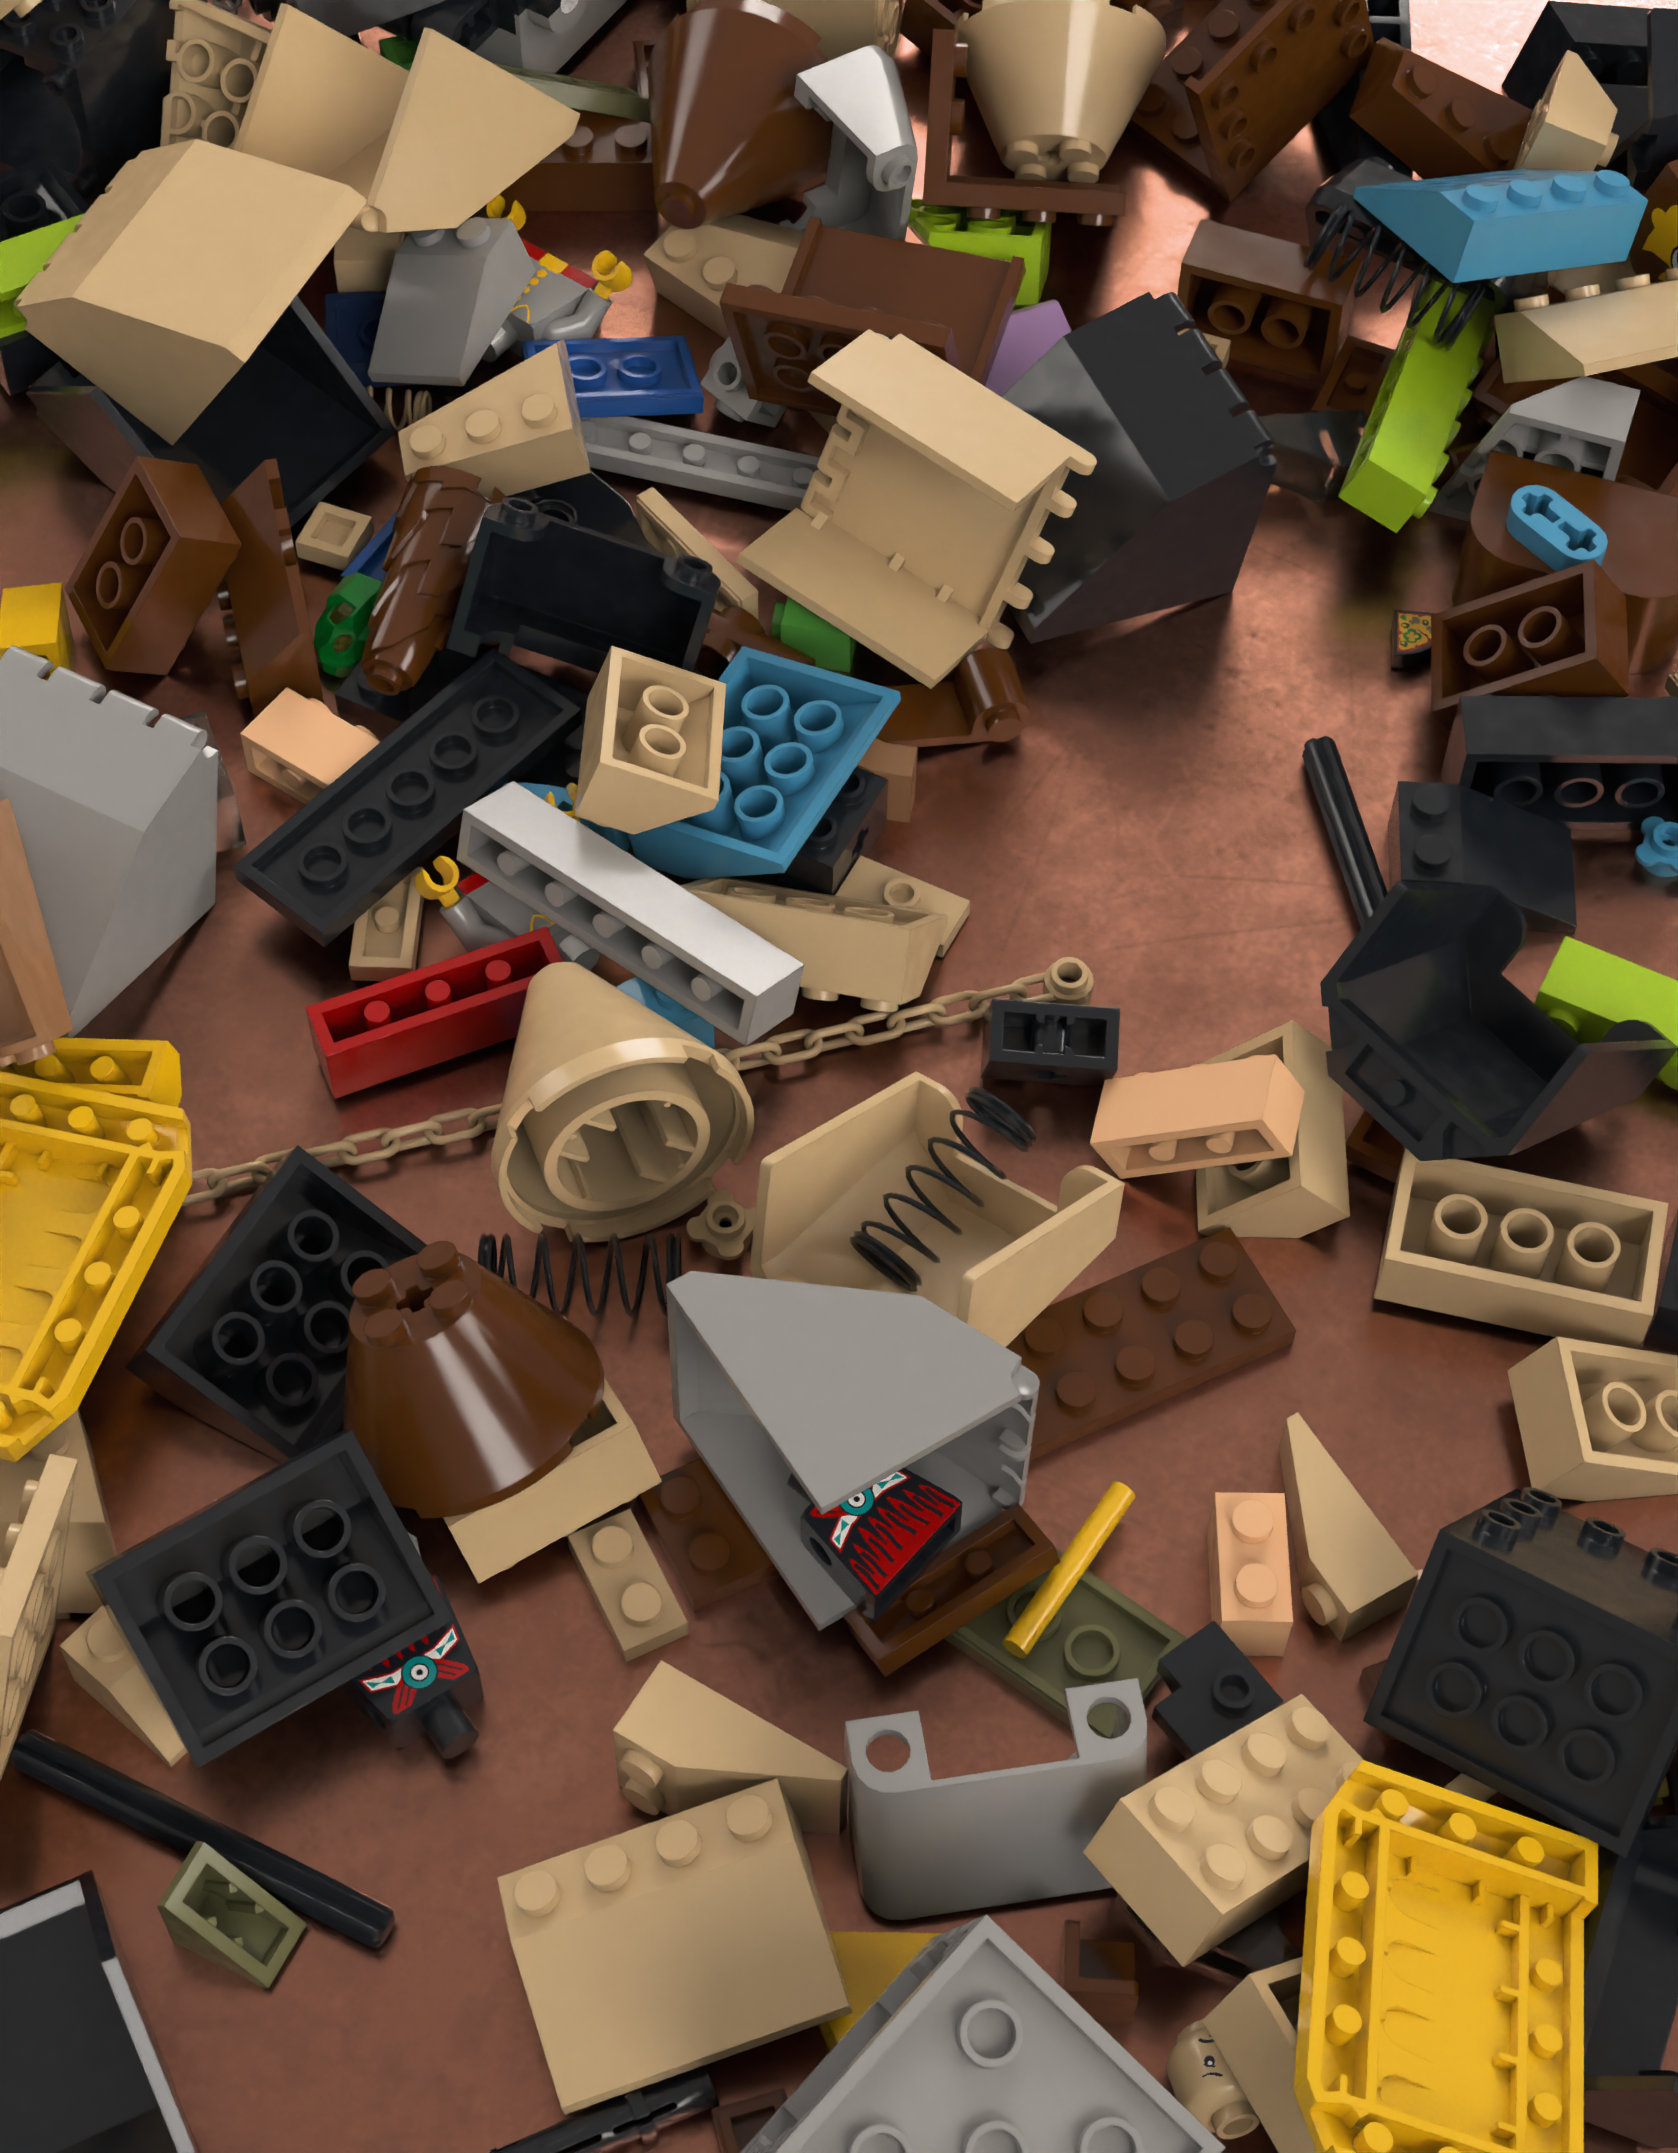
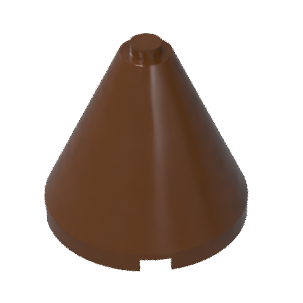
M701 0L695 9L681 16L678 13L658 38L652 50L648 66L654 199L657 210L670 224L682 229H694L805 192L826 180L834 122L832 120L826 122L814 108L806 109L794 97L796 75L798 73L828 62V60L816 47L821 37L803 21L789 12L760 0Z

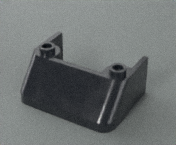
M1380 158L1355 159L1320 185L1307 204L1305 211L1310 247L1315 243L1336 206L1343 202V206L1348 205V211L1352 209L1355 211V218L1346 241L1358 246L1373 227L1381 225L1382 232L1374 254L1386 259L1403 240L1353 198L1355 188L1416 180L1396 172L1389 163ZM1347 221L1332 238L1325 251L1335 253ZM1374 235L1363 249L1369 251ZM1408 245L1402 266L1415 271L1425 259ZM1401 250L1393 258L1392 262L1397 263ZM1428 265L1420 273L1421 275H1425ZM1433 267L1430 279L1444 284L1447 278ZM1548 271L1460 282L1457 291L1469 296L1474 286L1480 283L1481 287L1485 286L1486 288L1480 301L1495 307V315L1515 311L1514 300L1544 294L1548 288ZM1451 283L1448 287L1453 288L1454 283ZM1495 326V353L1497 359L1500 353Z
M1678 1815L1648 1817L1634 1851L1627 1858L1598 1844V1905L1584 1918V2121L1652 2147L1678 2148V2073L1671 2070H1661L1678 2006Z

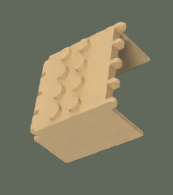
M868 329L813 370L807 381L842 405L836 417L838 424L833 425L818 461L817 467L819 470L813 473L802 500V511L798 508L791 511L741 551L736 563L932 689L982 641L985 640L1000 649L1009 648L1014 638V633L999 622L1007 603L1018 609L1029 607L1033 593L1017 581L1028 558L1040 564H1048L1055 549L1049 542L1039 537L1050 511L1063 518L1072 516L1077 503L1073 497L1061 490L1070 469L1081 475L1092 474L1097 464V459L1082 447L900 333L891 340L882 334Z

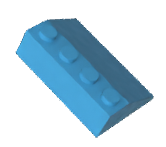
M1525 168L1361 186L1355 188L1353 195L1356 201L1452 283L1626 261L1648 203V199L1629 185L1630 181L1626 176L1612 170H1600L1597 172Z
M742 646L718 679V681L726 683L719 801L714 810L634 835L628 833L635 858L649 867L686 879L785 873L901 701L900 691Z

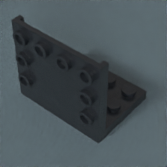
M1524 1487L1522 1491L1516 1488L1439 1530L1363 1721L1627 1858L1635 1849L1678 1748V1555L1660 1548H1651L1648 1552L1625 1541L1626 1533L1610 1522L1594 1517H1587L1583 1521L1560 1510L1562 1502L1545 1491L1532 1487Z

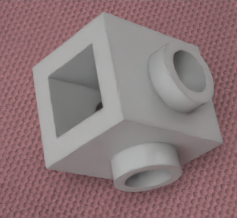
M728 336L723 346L718 348L713 354L709 363V370L700 385L717 397L714 406L728 417L739 422L745 419L746 421L775 428L787 406L749 399L731 339Z

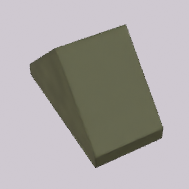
M196 1841L156 1905L173 1942L265 1988L270 1987L307 1925L306 1922L208 1844L201 1841Z

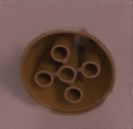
M449 1241L431 1243L423 1248L419 1254L402 1259L386 1269L377 1268L365 1272L352 1286V1293L356 1299L353 1302L349 1315L343 1431H353L393 1506L415 1509L420 1518H442L470 1513L502 1502L535 1484L562 1463L573 1451L569 1440L581 1426L586 1416L588 1420H595L603 1399L605 1385L602 1362L587 1335L576 1325L478 1262L459 1253L453 1243Z

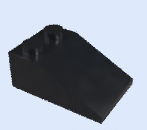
M1398 781L1388 821L1389 890L1398 881L1493 885L1520 908L1526 919L1527 931L1575 933L1577 918L1570 827L1460 784Z

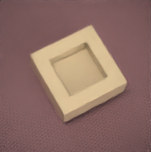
M320 501L295 541L297 556L344 571L366 547L374 534L372 517Z

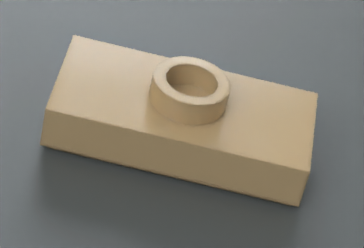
M861 855L835 895L947 915L946 928L936 955L941 958L944 957L970 913V900Z

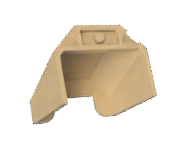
M916 1071L763 1158L759 1172L750 1272L754 1278L921 1295L1006 1347L1116 1238L1125 1183L1098 1168L1081 1165L1064 1176L1061 1182L1058 1206L1008 1179H999L985 1166L964 1156L955 1148L935 1142L933 1143V1148L943 1164L971 1193L984 1202V1207H978L966 1196L930 1175L920 1171H911V1175L920 1190L943 1215L962 1230V1235H956L948 1227L910 1204L898 1199H888L892 1209L906 1227L940 1258V1263H934L918 1250L893 1235L878 1228L867 1226L866 1229L869 1235L879 1240L915 1270L922 1281V1286H917L918 1291H909L899 1286L861 1256L852 1246L850 1237L854 1236L855 1231H861L862 1222L869 1220L880 1222L903 1233L885 1209L883 1195L892 1192L898 1193L924 1204L910 1187L906 1179L905 1167L909 1165L925 1166L944 1175L928 1151V1139L941 1137L961 1144V1140L950 1124V1112L961 1109L958 1100L946 1087ZM956 1115L955 1121L962 1131L963 1115Z

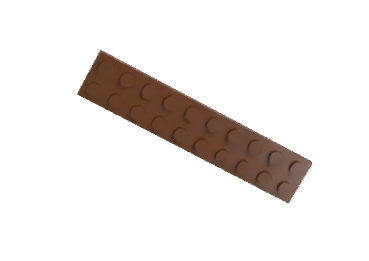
M1230 1227L1046 1307L1006 1346L1007 1349L1022 1357L1021 1365L1033 1371L1039 1378L1040 1386L1029 1461L1294 1342L1295 1327ZM701 1458L661 1475V1483L636 1497L693 1611L779 1574Z

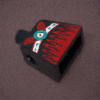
M906 1468L897 1471L822 1515L793 1473H791L788 1479V1486L811 1503L800 1517L801 1541L862 1614L873 1624L961 1530L963 1502L953 1494Z
M434 1575L432 1579L454 1620L340 1685L339 1688L395 1747H406L428 1734L442 1757L447 1759L463 1753L477 1741L479 1732L465 1710L477 1704L484 1695L476 1662L444 1587L437 1575Z

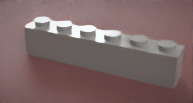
M513 781L463 809L456 858L458 861L741 1044L749 1045L794 1013L804 969L802 962Z

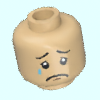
M1199 2020L1185 2027L1178 2034L1176 2044L1170 2050L1165 2063L1176 2100L1210 2133H1216L1219 2138L1234 2139L1250 2133L1259 2125L1260 2120L1203 2021Z

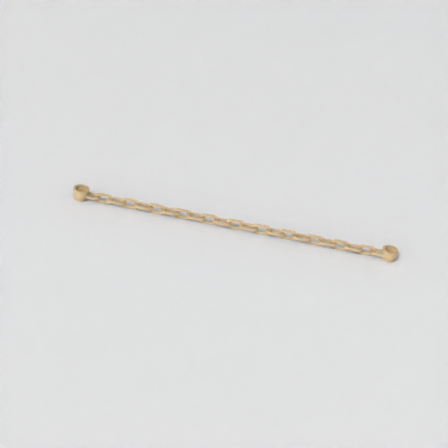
M1064 957L1053 963L1046 972L1019 978L1009 985L981 992L973 990L962 991L935 998L928 1004L899 1011H877L856 1016L847 1023L818 1030L800 1029L774 1035L765 1042L733 1050L727 1048L714 1050L728 1059L737 1071H742L767 1064L785 1065L816 1057L820 1052L852 1044L865 1046L895 1039L904 1032L933 1025L951 1026L976 1020L986 1013L990 1003H987V999L1009 994V1000L1088 1006L1093 993V974L1081 960L1074 957ZM1070 978L1076 980V982L1067 983L1061 979ZM1043 982L1042 995L1027 998L1028 990L1026 986ZM969 1000L968 1007L970 1012L945 1017L947 1011L944 1005ZM926 1013L928 1016L927 1018L914 1020L910 1022H906L905 1018L922 1015ZM888 1019L886 1026L889 1031L863 1036L864 1028L862 1024ZM845 1033L846 1037L823 1042L822 1038ZM805 1038L804 1047L807 1050L780 1056L782 1049L779 1044ZM762 1052L763 1056L740 1061L739 1057ZM502 1103L480 1109L469 1107L434 1115L427 1121L395 1129L384 1127L355 1133L344 1137L339 1142L304 1150L313 1157L337 1152L338 1156L318 1160L324 1166L330 1168L343 1164L360 1165L394 1156L398 1151L431 1143L445 1145L479 1136L484 1131L497 1128L499 1118L487 1121L486 1117L500 1114ZM468 1117L467 1125L470 1129L443 1135L444 1128L440 1123ZM424 1131L425 1136L401 1141L400 1137ZM382 1137L381 1145L384 1148L383 1150L357 1155L358 1149L354 1143ZM294 1148L258 1157L254 1162L220 1170L206 1168L193 1171V1181L207 1178V1186L210 1190L187 1195L182 1206L212 1200L221 1196L224 1192L257 1184L261 1185L271 1172L268 1164L281 1161ZM251 1172L250 1177L227 1182V1177Z

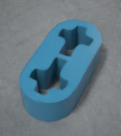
M1528 485L1518 489L1512 495L1505 523L1508 532L1524 547L1556 572L1593 559L1601 567L1608 540L1606 533L1596 523L1548 487Z

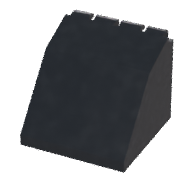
M1148 291L1064 335L1001 396L1082 447L1097 459V464L1092 474L1081 475L1070 469L1061 490L1073 497L1077 503L1072 516L1063 518L1050 511L1039 537L1049 542L1055 549L1048 564H1040L1028 558L1017 581L1033 593L1029 607L1018 609L1007 603L1008 608L1030 644L1233 592L1278 464L1273 454L1266 456L1274 449L1276 442L1255 411L1249 410L1233 418L1232 415L1236 412L1249 409L1250 404L1226 369H1222L1223 364L1200 329L1193 328L1180 335L1177 334L1184 329L1195 327V322L1174 292L1165 293L1154 299Z
M297 295L245 364L173 446L81 373L74 378L60 361L29 386L30 390L26 392L37 408L36 414L114 492H117L135 457L143 456L198 464L219 504H221L264 460L276 458L290 528L397 432Z
M87 1871L0 1909V2153H198L183 2107L93 1871Z

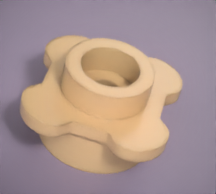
M716 1190L707 1198L708 1205L699 1216L690 1218L687 1222V1235L692 1241L701 1242L703 1248L710 1255L725 1260H734L742 1256L750 1246L754 1231L756 1207L746 1208L734 1201L731 1192ZM722 1221H729L732 1225L731 1227L723 1228L719 1224Z

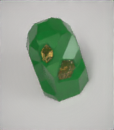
M354 573L345 576L328 596L325 610L316 622L313 642L316 658L324 672L339 678L349 676L362 659L366 640L370 632L368 620L380 590L381 581L361 573Z

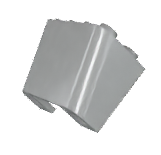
M1138 1678L1065 1689L1064 1697L1076 1752L1067 1760L931 1780L919 1710L845 1721L843 1766L849 1768L847 1816L860 1891L865 1904L876 1915L885 1919L907 1920L1113 1888L1085 1856L1083 1851L1117 1802L1122 1797L1147 1784V1717ZM1101 1703H1113L1118 1706L1112 1739L1096 1735L1090 1729L1087 1722L1089 1711ZM881 1736H894L901 1739L907 1745L910 1757L902 1768L893 1772H884L874 1768L868 1761L866 1750L869 1744Z

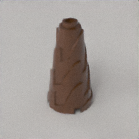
M429 466L417 469L414 478L411 475L393 524V531L395 533L382 566V570L386 573L368 620L370 632L360 663L362 671L367 676L366 682L368 685L382 694L393 696L399 694L400 691L414 687L435 652L441 653L449 638L482 516L491 504L502 503L503 499L507 498L497 487H494L490 498L476 491L482 479L476 475L446 466Z

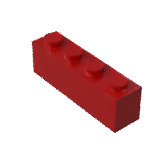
M547 926L305 1007L314 1051L334 1099L517 1037L527 988L531 979L545 966L556 962H563Z

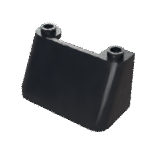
M507 497L503 499L502 503L491 504L482 516L446 648L475 657L482 643L497 642L500 643L498 653L510 656L514 646L599 673L611 646H615L694 673L721 582L712 573L713 567L703 559L688 555L675 558L540 513L534 504L524 499Z

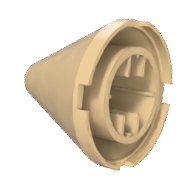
M574 962L552 963L542 968L531 979L527 988L491 1153L493 1177L504 1206L510 1215L532 1232L539 1234L543 1230L541 1224L564 1228L570 1242H573L574 1236L579 1232L584 1243L609 1241V1237L614 1232L618 1235L619 1239L634 1236L662 1226L682 1216L705 1201L716 1191L711 1177L723 1166L729 1157L733 1164L739 1165L745 1156L754 1130V1108L737 1069L722 1054L582 965Z

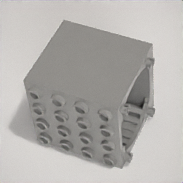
M986 1914L931 1938L740 2153H1221L1226 2147Z

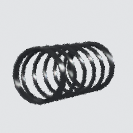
M1343 202L1339 203L1303 263L1304 268L1308 267L1309 271L1315 268L1332 238L1347 221L1327 273L1328 283L1333 282L1347 269L1374 235L1354 286V297L1362 296L1401 250L1382 297L1380 311L1381 314L1389 311L1428 265L1406 321L1407 329L1413 328L1452 282L1447 279L1413 320L1433 270V266L1424 260L1386 305L1407 253L1408 244L1402 241L1360 289L1382 232L1381 225L1371 229L1333 275L1337 260L1355 218L1354 209L1348 211V205L1343 206ZM1460 282L1454 283L1433 335V343H1440V349L1445 348V351H1449L1486 291L1485 286L1481 287L1480 283L1474 286L1458 314L1440 334L1460 285Z
M979 1087L969 1088V1092L965 1093L966 1102L975 1113L961 1109L950 1112V1124L965 1146L947 1138L932 1137L928 1139V1151L944 1175L925 1166L909 1165L905 1167L906 1179L910 1187L924 1204L898 1193L892 1192L883 1195L885 1209L903 1233L880 1222L869 1220L862 1222L861 1231H855L854 1236L850 1237L852 1246L861 1256L890 1280L909 1291H918L917 1286H922L920 1276L895 1252L869 1235L866 1227H875L893 1235L918 1250L934 1263H940V1258L906 1227L892 1209L888 1199H898L910 1204L948 1227L956 1235H962V1230L943 1215L920 1190L911 1175V1171H920L957 1190L978 1207H984V1202L971 1193L943 1164L933 1148V1143H942L955 1148L984 1165L999 1179H1006V1174L989 1162L965 1137L955 1121V1116L963 1115L990 1127L1004 1136L1022 1152H1028V1147H1032V1142H1036L1034 1130L1016 1111L993 1094ZM994 1112H996L997 1114H999V1115H1000L1003 1119H1005L1008 1123H1006L1005 1121H1003V1120H1002L1000 1117H998Z
M506 1232L502 1237L497 1271L496 1238L492 1233L488 1236L483 1233L479 1239L478 1263L503 1279L507 1258L510 1284L517 1288L510 1235ZM543 1232L539 1235L530 1297L534 1299L536 1297L543 1256L552 1310L563 1317L570 1303L577 1256L579 1254L587 1307L590 1314L597 1318L602 1313L606 1302L613 1252H615L623 1306L626 1314L633 1318L639 1311L650 1249L659 1306L662 1313L668 1318L667 1296L665 1303L656 1241L651 1232L645 1237L637 1292L632 1310L627 1295L620 1242L615 1232L609 1237L604 1277L597 1310L594 1308L582 1235L578 1232L573 1239L568 1280L561 1311H559L554 1293L547 1238ZM670 1232L666 1239V1284L682 1276L681 1236L678 1232L674 1235Z

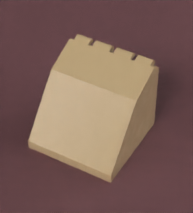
M281 3L233 150L350 185L368 201L348 227L369 232L380 231L385 233L449 229L460 226L574 135L580 113L431 28L424 27L409 72L291 5Z
M200 139L144 150L135 159L128 160L105 188L106 194H101L74 226L75 232L69 233L43 265V272H38L14 301V305L27 319L25 330L92 383L99 386L102 391L173 446L245 364L368 200L350 185Z

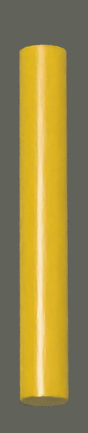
M1117 1481L1112 1482L1060 1557V1563L1053 1567L1002 1641L1003 1646L1011 1654L1019 1658H1026L1134 1501L1135 1494L1128 1486Z

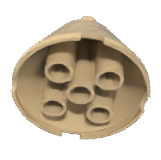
M983 0L982 11L968 18L969 14L965 12L959 17L954 30L959 31V42L969 43L967 77L965 78L999 158L1008 169L1015 172V179L1068 180L1070 182L1096 183L1099 180V170L1106 164L1165 57L1166 34L1160 22L1151 13L1138 5L1133 6L1131 13L1109 5L1110 0Z

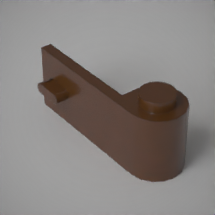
M1000 648L981 649L969 654L959 663L952 682H939L932 689L924 684L888 686L887 688L900 691L901 701L876 738L886 743L914 747L986 741L1005 742L1015 738L1030 721L1031 712L1012 657L1007 651Z

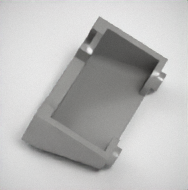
M870 45L798 73L796 75L794 97L806 109L814 108L826 122L831 120L834 122L826 183L803 193L802 202L807 206V209L794 225L788 219L780 222L779 225L804 232L809 218L815 217L820 218L824 226L905 241L918 163V150L897 65L881 47Z

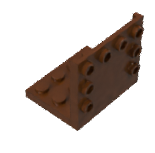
M1222 0L1163 59L1127 126L1231 202L1369 62L1375 44L1366 0Z
M933 29L923 204L968 207L967 217L981 219H1000L1001 209L1023 210V221L1053 223L1056 222L1057 212L1076 213L1078 224L1112 226V215L1125 216L1126 192H1120V185L950 175L953 135L961 136L964 131L965 99L955 98L956 77H967L969 43L959 42V31Z
M810 217L781 293H776L762 285L755 284L746 287L726 283L719 304L749 399L837 417L842 404L807 381L813 370L868 329L882 334L891 340L901 333L985 386L1025 276L1026 268L1024 258L1013 256L1011 262L824 226L820 218Z

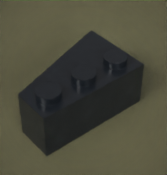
M1548 1L1502 82L1503 90L1510 99L1533 110L1538 100H1542L1548 83L1567 50L1580 56L1600 84L1648 86L1646 16L1653 8Z

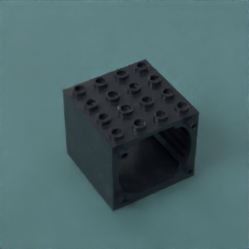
M42 0L22 18L14 10H11L0 20V174L49 155L88 206L91 207L101 194H106L105 188L128 160L135 159L141 151L160 147L163 97L170 94L172 62L166 60L167 39H173L175 10L169 9L170 0Z

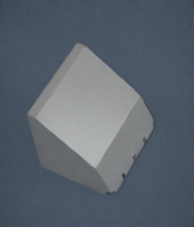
M12 645L0 658V800L8 798L14 812L73 1030L64 1034L61 1038H73L215 904L218 750L210 746H206L203 749L207 741L206 730L165 713L153 728L149 727L148 725L159 715L158 709L116 690H111L106 695V687L67 668L57 667L48 680H44L43 677L46 673L54 668L53 663Z
M689 1271L666 1284L673 1417L819 1631L844 1617V1615L855 1609L856 1605L809 1553L801 1541L800 1517L811 1503L788 1486V1479L791 1473L794 1474L822 1515L903 1468L908 1469L953 1494L963 1502L961 1530L941 1552L1003 1513L1002 1508L1007 1510L1017 1503L1020 1506L1023 1505L1040 1384L1038 1376L1021 1365L1022 1357L921 1295Z

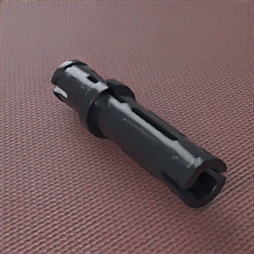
M704 2065L625 2093L499 2149H491L489 2152L608 2153L640 2138L644 2145L659 2139L656 2131L711 2107L712 2109L716 2108L720 2104Z

